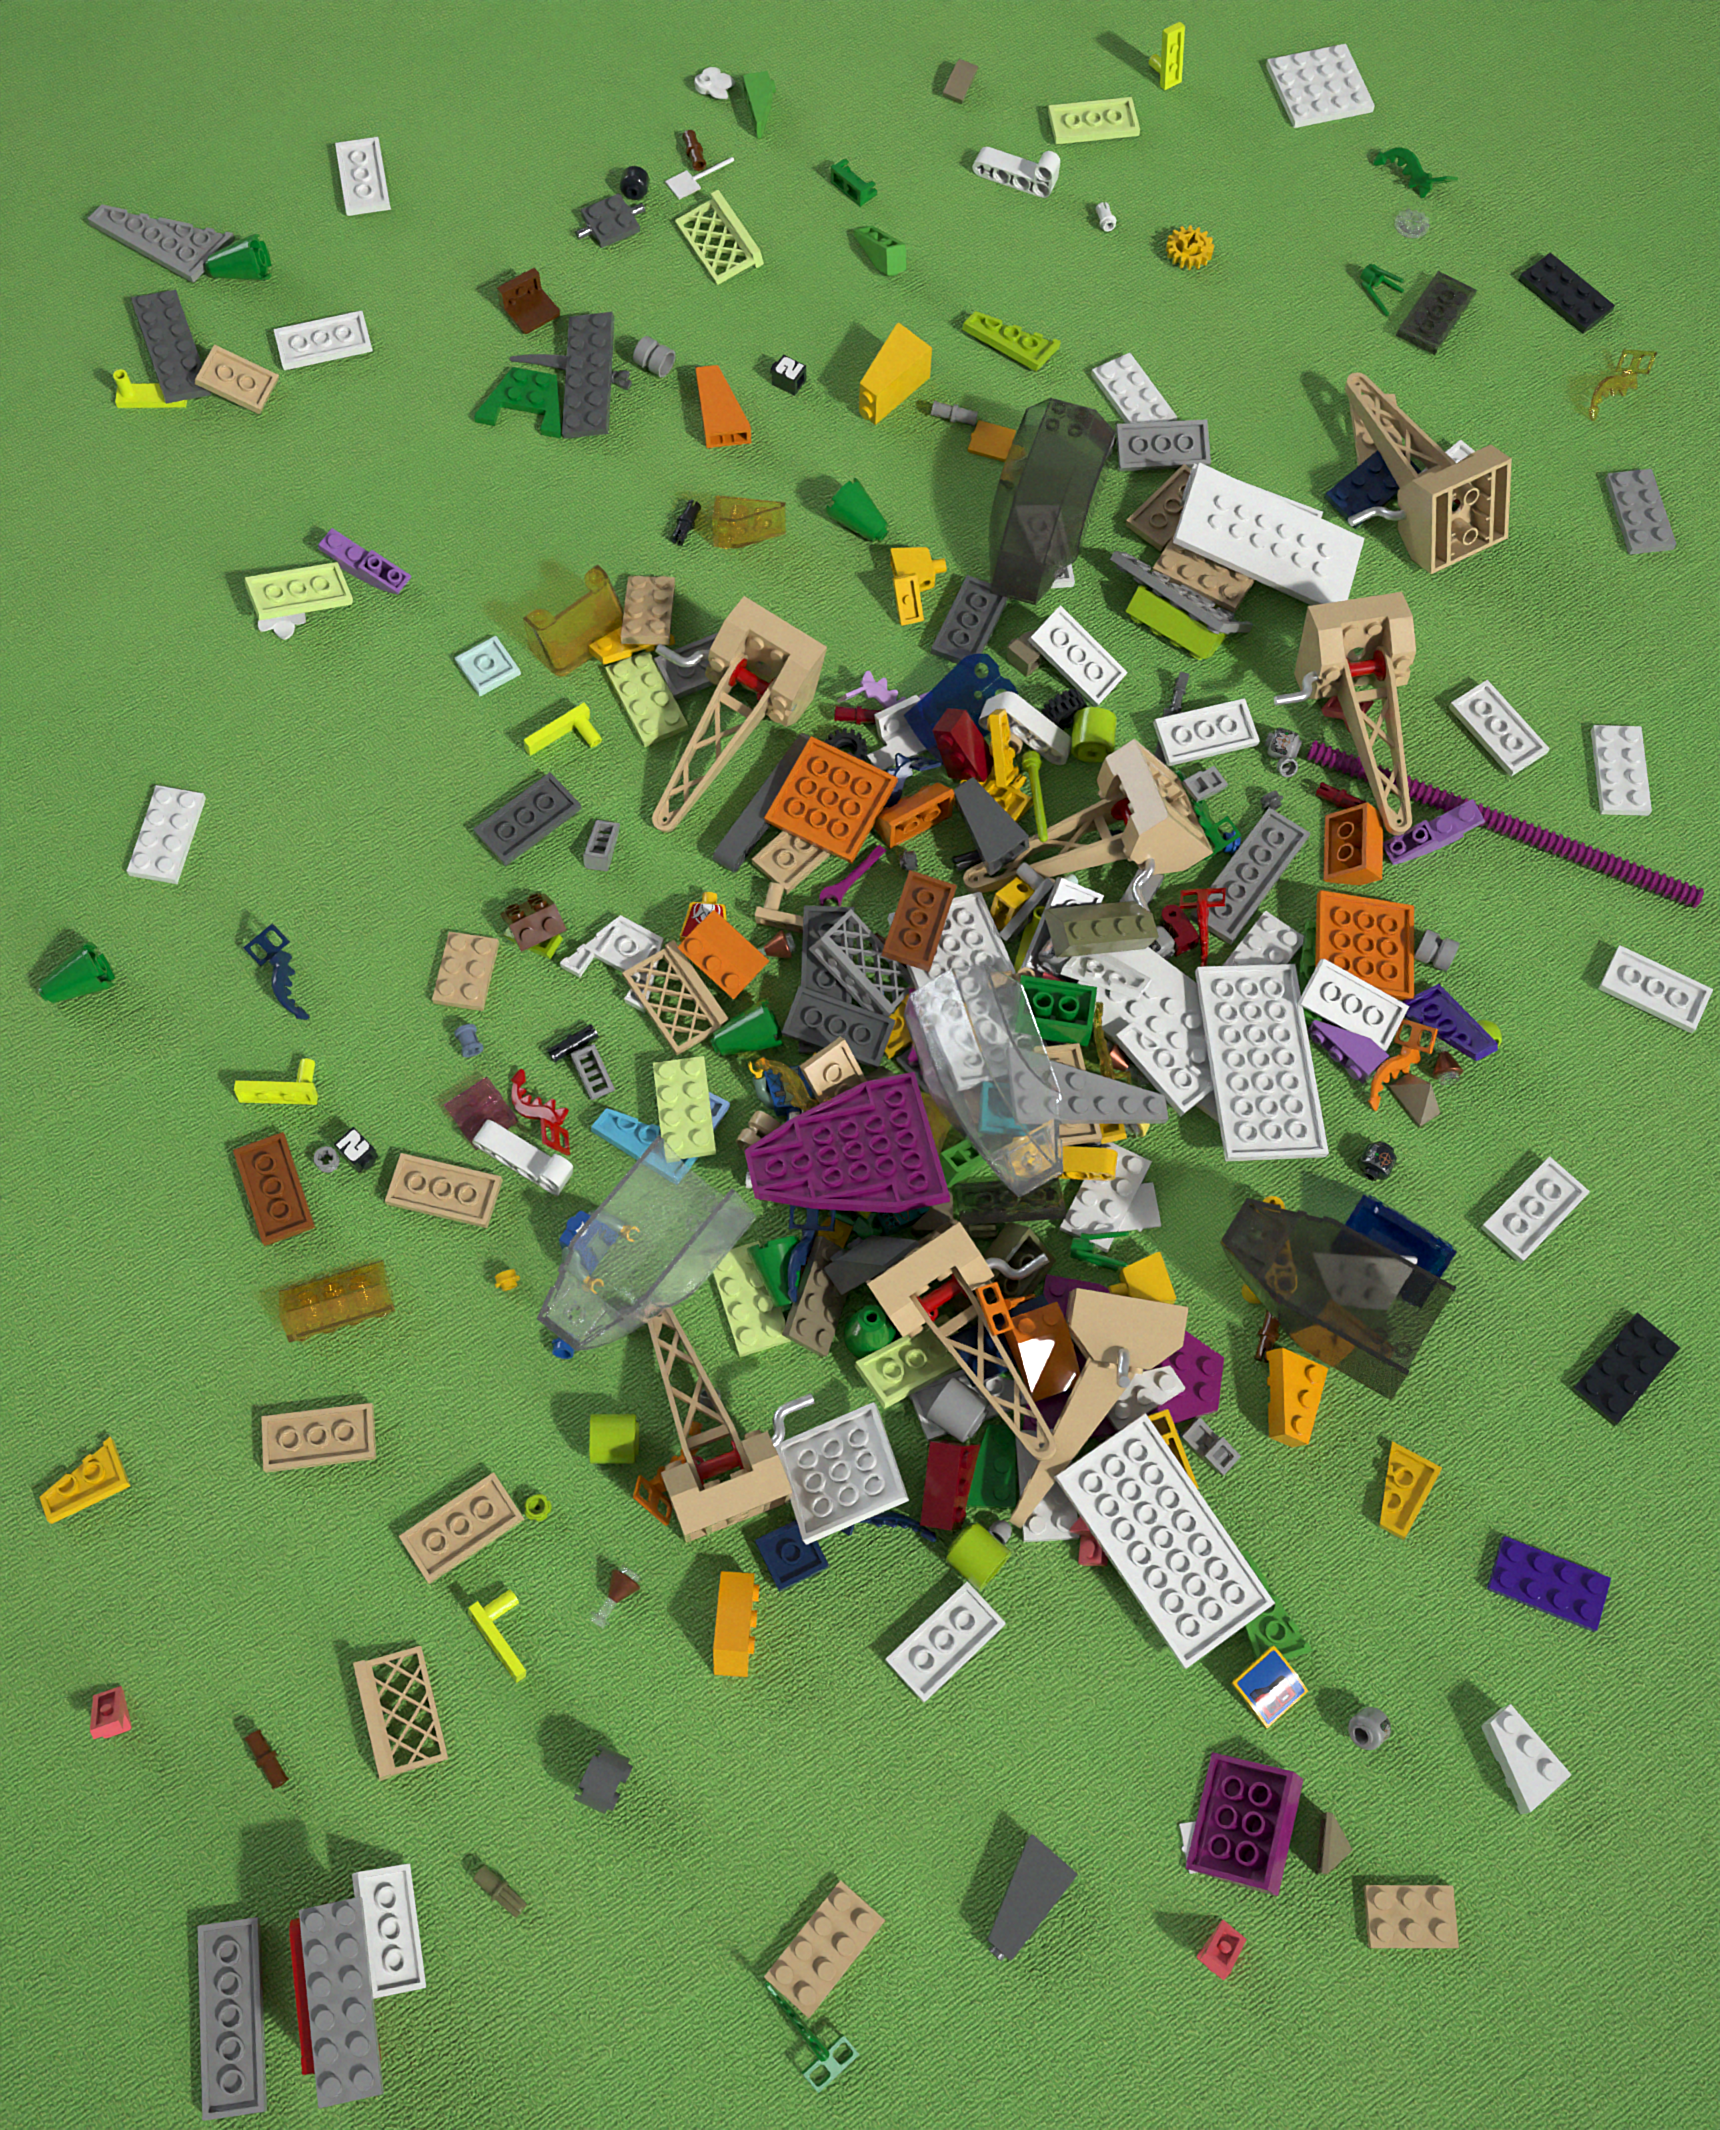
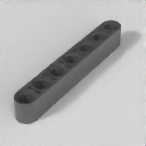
M802 732L716 848L712 857L714 862L733 873L740 868L771 825L764 818L811 736Z

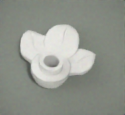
M709 67L704 69L702 74L695 77L694 84L695 89L701 94H711L715 98L728 99L726 89L734 86L735 80L730 75L721 73L719 68Z
M305 613L260 620L258 621V627L261 632L274 629L275 634L279 638L286 640L293 635L295 624L299 625L306 622Z

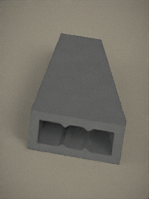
M974 777L957 786L954 790L956 805L986 871L991 876L1030 848L1028 834Z
M1033 1834L1027 1838L986 1939L991 1945L988 1950L1001 1962L1004 1958L1012 1961L1078 1875Z

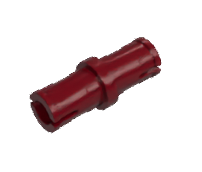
M835 705L834 721L855 722V725H860L861 723L876 724L874 714L883 710L863 709L862 706L852 708Z
M1324 782L1320 783V788L1318 787L1315 794L1316 797L1334 803L1336 808L1343 807L1347 809L1367 802L1348 794L1345 789L1339 790Z

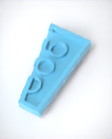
M608 1108L604 1110L591 1126V1132L675 1185L680 1182L699 1158L693 1157L664 1161L660 1126L638 1122L637 1118Z

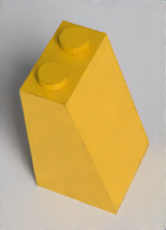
M900 323L895 325L860 382L859 413L864 419L871 421L874 425L879 423L930 378L932 347Z

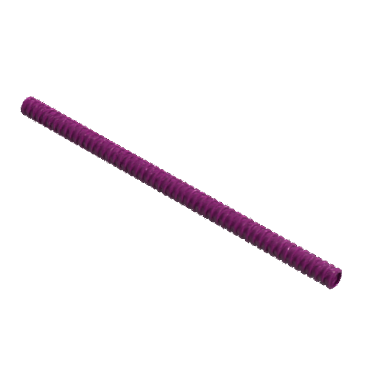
M1318 740L1312 743L1307 755L1308 761L1311 759L1315 760L1314 763L1316 764L1320 762L1322 763L1321 766L1328 765L1329 769L1333 767L1336 768L1335 771L1337 772L1341 770L1343 774L1349 773L1350 777L1357 776L1358 780L1362 778L1365 783L1368 782L1359 756L1355 758L1352 753L1347 755L1346 751L1342 753L1339 751V748L1334 750L1331 745L1326 747L1325 743L1319 744ZM1379 764L1377 766L1378 770L1389 779L1392 771H1389L1388 767L1386 769L1382 768V765ZM1407 776L1409 797L1414 798L1415 802L1419 800L1423 805L1427 803L1429 804L1428 807L1435 806L1436 810L1443 809V812L1446 813L1469 800L1467 797L1462 799L1461 795L1454 796L1453 792L1449 794L1446 789L1441 791L1438 786L1434 788L1432 784L1426 785L1425 781L1420 783L1417 778L1413 780L1411 776ZM1395 778L1393 784L1397 787L1396 778ZM1482 803L1476 804L1485 820L1484 823L1479 825L1480 827L1484 825L1488 830L1492 828L1493 832L1500 831L1501 835L1508 834L1509 838L1513 836L1516 841L1521 839L1524 844L1529 842L1530 846L1536 845L1537 849L1542 847L1545 852L1551 851L1553 855L1557 853L1561 858L1565 856L1568 861L1573 859L1574 863L1581 862V866L1586 864L1589 869L1594 867L1597 872L1601 870L1605 875L1609 873L1610 877L1617 876L1618 880L1625 879L1626 883L1630 881L1633 886L1638 884L1641 889L1646 887V890L1649 892L1653 890L1654 894L1661 893L1662 897L1669 896L1670 900L1676 899L1678 903L1682 901L1686 906L1690 904L1693 909L1698 907L1703 898L1704 889L1702 887L1697 889L1694 884L1689 886L1688 882L1682 883L1681 879L1674 880L1673 876L1666 877L1665 873L1659 874L1657 870L1653 872L1649 867L1645 869L1642 864L1637 866L1636 862L1629 863V859L1624 861L1621 856L1616 858L1613 853L1608 855L1607 851L1601 852L1600 848L1593 849L1592 845L1585 846L1584 842L1580 844L1578 840L1574 839L1572 841L1568 836L1564 838L1561 833L1556 835L1555 831L1548 832V828L1543 830L1540 825L1535 827L1532 822L1528 824L1526 820L1520 821L1519 817L1514 819L1511 814L1507 816L1503 811L1501 813L1497 812L1498 809L1491 810L1490 806L1483 807Z

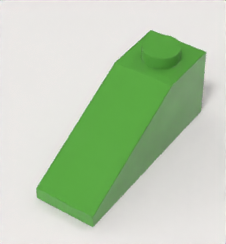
M768 71L743 75V92L757 139L762 138L773 103L772 93H776L774 79L770 80Z
M873 225L853 230V235L876 269L883 272L886 276H896L898 272L906 270L905 243Z
M978 1133L941 1152L939 1160L947 1188L961 1182L1005 1150L1008 1146L999 1135Z

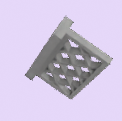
M852 909L844 914L809 948L864 1009L886 1017L889 1016L896 1009L895 1007L909 994V988L915 987L910 973L900 962L881 956L884 944ZM847 919L854 924L856 932L846 931L845 921ZM830 936H841V946H838ZM847 937L856 938L857 949L848 947ZM863 939L868 940L872 944L873 951L863 950ZM848 953L858 955L859 965H855L851 961ZM864 956L873 957L874 967L865 966ZM880 958L887 960L890 970L880 967ZM866 972L875 973L876 984H873L866 977ZM881 974L890 975L891 986L882 985ZM897 977H902L909 986L907 988L898 987ZM883 991L892 992V1003L885 998Z

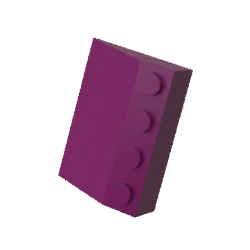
M1212 1752L1185 1869L1248 1889L1279 1896L1303 1778L1294 1771Z

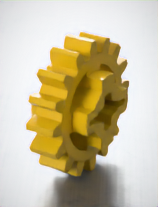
M1189 225L1188 229L1185 230L1181 226L1179 232L1173 230L1172 235L1168 236L1166 245L1167 258H1173L1172 264L1180 263L1179 268L1181 269L1184 265L1187 266L1188 270H1191L1192 266L1199 269L1200 264L1206 266L1207 261L1212 258L1214 244H1212L1213 238L1207 237V231L1201 233L1200 227L1193 230L1192 226Z

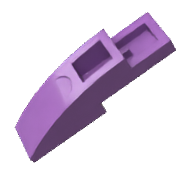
M333 528L318 544V549L337 561L341 569L383 591L398 595L411 579V575L375 551H366Z
M1471 799L1430 822L1425 820L1411 827L1404 834L1396 835L1383 842V847L1392 864L1396 865L1453 843L1464 837L1463 833L1479 826L1485 820L1476 803Z

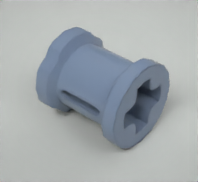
M474 1024L460 1026L454 1031L455 1037L459 1039L462 1046L461 1054L463 1057L476 1056L483 1051L484 1047L478 1041L476 1035L477 1028Z

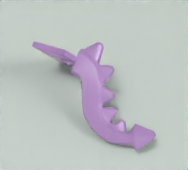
M866 671L862 681H860L861 687L846 693L837 701L840 703L863 692L866 699L875 698L887 709L906 700V698L901 697L896 701L898 691L887 690V679L882 678L875 682L872 673ZM932 692L919 695L922 710L924 707H930L933 698Z

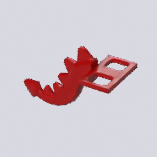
M1226 888L1181 890L1180 908H1197L1201 945L1200 967L1208 966V907L1225 906ZM1210 894H1223L1221 901H1208ZM1186 895H1197L1198 899L1194 903H1184L1183 897Z
M519 1069L511 1079L513 1082L511 1099L515 1110L522 1117L541 1121L542 1144L566 1156L570 1155L568 1130L560 1127L569 1112L568 1108L555 1109L556 1100L553 1098L543 1105L540 1097H536L532 1103L531 1095L522 1097L526 1093V1089L521 1088V1085L526 1082L525 1071ZM546 1128H549L551 1131V1141L547 1139ZM559 1133L564 1136L565 1148L560 1144Z

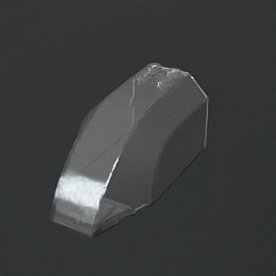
M985 963L951 968L909 994L904 1018L927 1088L947 1121L961 1134L1007 1187L1019 1197L1062 1174L1063 1146L1059 1135L1062 1116L1059 1115L1058 1102L1061 1101V1091L1023 985Z
M658 1135L572 1238L568 1246L570 1251L564 1264H560L558 1278L554 1287H550L537 1320L576 1351L595 1349L610 1344L630 1334L691 1296L711 1275L757 1216L734 1189L731 1188L726 1196H723L686 1166L666 1141Z

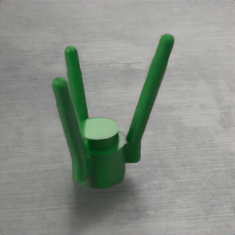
M1369 264L1361 273L1360 279L1363 280L1361 286L1368 291L1384 315L1388 317L1389 312L1371 286L1377 287L1381 282H1384L1393 289L1403 293V288L1386 277L1403 283L1404 280L1379 268L1375 264Z
M1129 1232L1081 1233V1238H1073L1070 1257L1118 1271V1266L1127 1267L1128 1263L1094 1254L1095 1243H1091L1090 1240L1128 1236Z

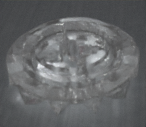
M1407 208L1406 211L1399 212L1394 224L1396 230L1402 236L1420 238L1428 232L1430 218L1425 217V212L1419 213L1417 209L1411 211Z

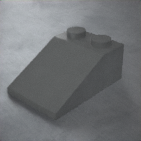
M871 1235L862 1240L859 1236L847 1244L849 1250L845 1252L844 1249H841L830 1257L832 1262L824 1267V1270L842 1295L884 1272L920 1244L917 1240Z

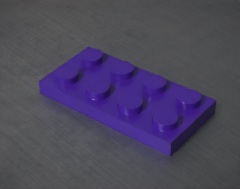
M1504 1536L1501 1538L1486 1590L1595 1632L1598 1630L1611 1578Z

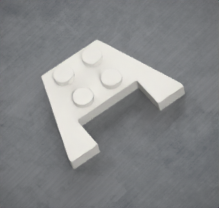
M620 915L599 931L586 945L582 944L577 948V952L569 958H564L560 962V966L580 978L593 958H597L611 967L624 972L661 951L664 940L655 933ZM659 960L654 963L653 970H657ZM637 972L631 977L636 980L635 983L646 985L648 974ZM651 975L649 986H653L655 975ZM630 989L624 998L625 1003L645 1013V1008L632 989ZM647 991L646 1000L648 1002L651 991Z

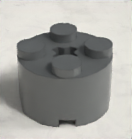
M598 1744L596 1750L601 1752L600 1756L593 1755L579 1785V1788L583 1790L582 1795L575 1794L573 1800L605 1814L607 1809L610 1811L614 1810L620 1796L615 1791L619 1782L626 1783L633 1766L628 1764L630 1758Z

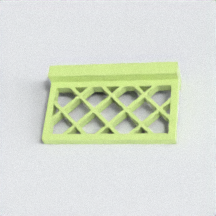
M716 190L711 193V200L676 219L675 223L715 283L719 285L753 264L758 268L764 263L760 249L720 191ZM711 208L713 209V218L703 217L704 212ZM689 221L696 222L694 229L685 228L683 224ZM701 222L710 224L708 231L698 230ZM715 225L724 226L723 233L713 232ZM696 235L706 237L704 244L694 242ZM710 239H721L719 246L709 245ZM725 240L735 241L734 247H723ZM706 251L716 252L715 258H705ZM721 253L731 254L730 260H719ZM736 255L746 257V260L741 263L734 262ZM717 266L727 267L724 273L718 276L715 273Z

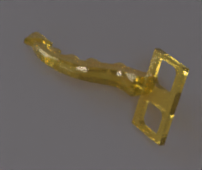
M1623 349L1615 370L1616 372H1621V375L1605 377L1593 392L1591 407L1588 409L1591 421H1595L1600 410L1597 405L1603 402L1602 395L1604 398H1607L1609 391L1611 396H1615L1619 391L1621 396H1626L1628 387L1637 389L1638 374L1649 375L1657 352ZM1628 354L1633 355L1630 366L1628 368H1621L1624 357ZM1644 356H1651L1647 368L1639 369L1642 358Z
M1096 1002L1094 1037L1100 1060V1073L1103 1077L1113 1080L1126 1077L1127 1084L1130 1085V1071L1114 1073L1111 1055L1102 1028L1101 1016H1103L1104 1005L1102 1002Z
M764 1057L754 1063V1066L764 1071H768L771 1068L775 1075L781 1073L780 1080L789 1083L785 1090L794 1096L791 1100V1105L799 1107L802 1113L818 1106V1101L809 1096L800 1076L787 1065L767 1060ZM827 1096L822 1103L832 1101L831 1097Z

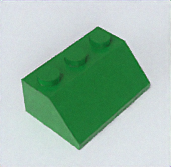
M1021 975L1012 1034L1070 1044L1079 1043L1080 1045L1088 1046L1093 1026L1097 987Z

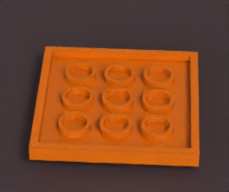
M811 736L764 820L852 864L895 788L898 777Z
M1320 890L1317 893L1315 969L1320 959H1326L1397 1000L1414 999V905Z

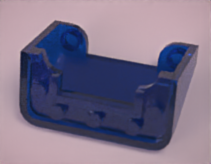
M1366 1192L1363 1193L1330 1246V1249L1336 1252L1415 1256L1417 1263L1400 1289L1403 1293L1401 1298L1414 1306L1417 1302L1421 1305L1425 1303L1457 1253L1455 1246Z

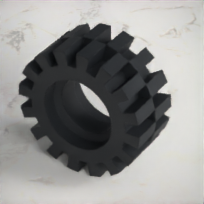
M1069 689L1068 692L1065 690L1062 691L1061 695L1059 693L1055 695L1056 698H1051L1049 703L1044 705L1041 714L1062 730L1065 727L1067 729L1070 728L1073 724L1074 714L1078 710L1088 708V705L1077 689Z
M843 728V733H840L839 729L835 730V736L830 733L828 739L825 740V743L837 749L843 746L852 748L855 751L853 756L866 762L865 738L862 739V734L859 732L855 735V730L851 729L850 733H847V728Z

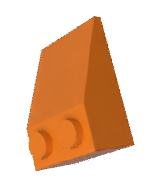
M1058 1302L1011 1318L1014 1329L1003 1333L1032 1400L1037 1402L1074 1388L1080 1375V1370L1069 1328ZM1005 1322V1324L1001 1327L1002 1330H1003V1329H1006V1327H1007L1006 1322Z

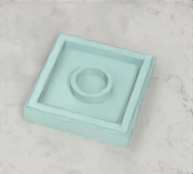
M497 636L455 657L457 665L479 697L521 675L520 669Z

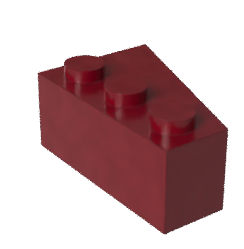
M947 708L932 731L948 778L968 781L974 777L977 782L984 783L992 772L994 758L990 754L989 745L966 710Z
M954 1440L930 1441L920 1525L950 1531L961 1529L966 1518V1505L980 1449L979 1444L962 1443Z

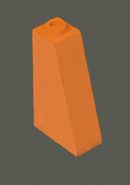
M719 366L696 367V380L706 448L750 444L751 426Z

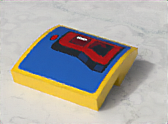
M1274 1645L1267 1649L1230 1683L1246 1701L1247 1707L1266 1729L1308 1692L1299 1676Z

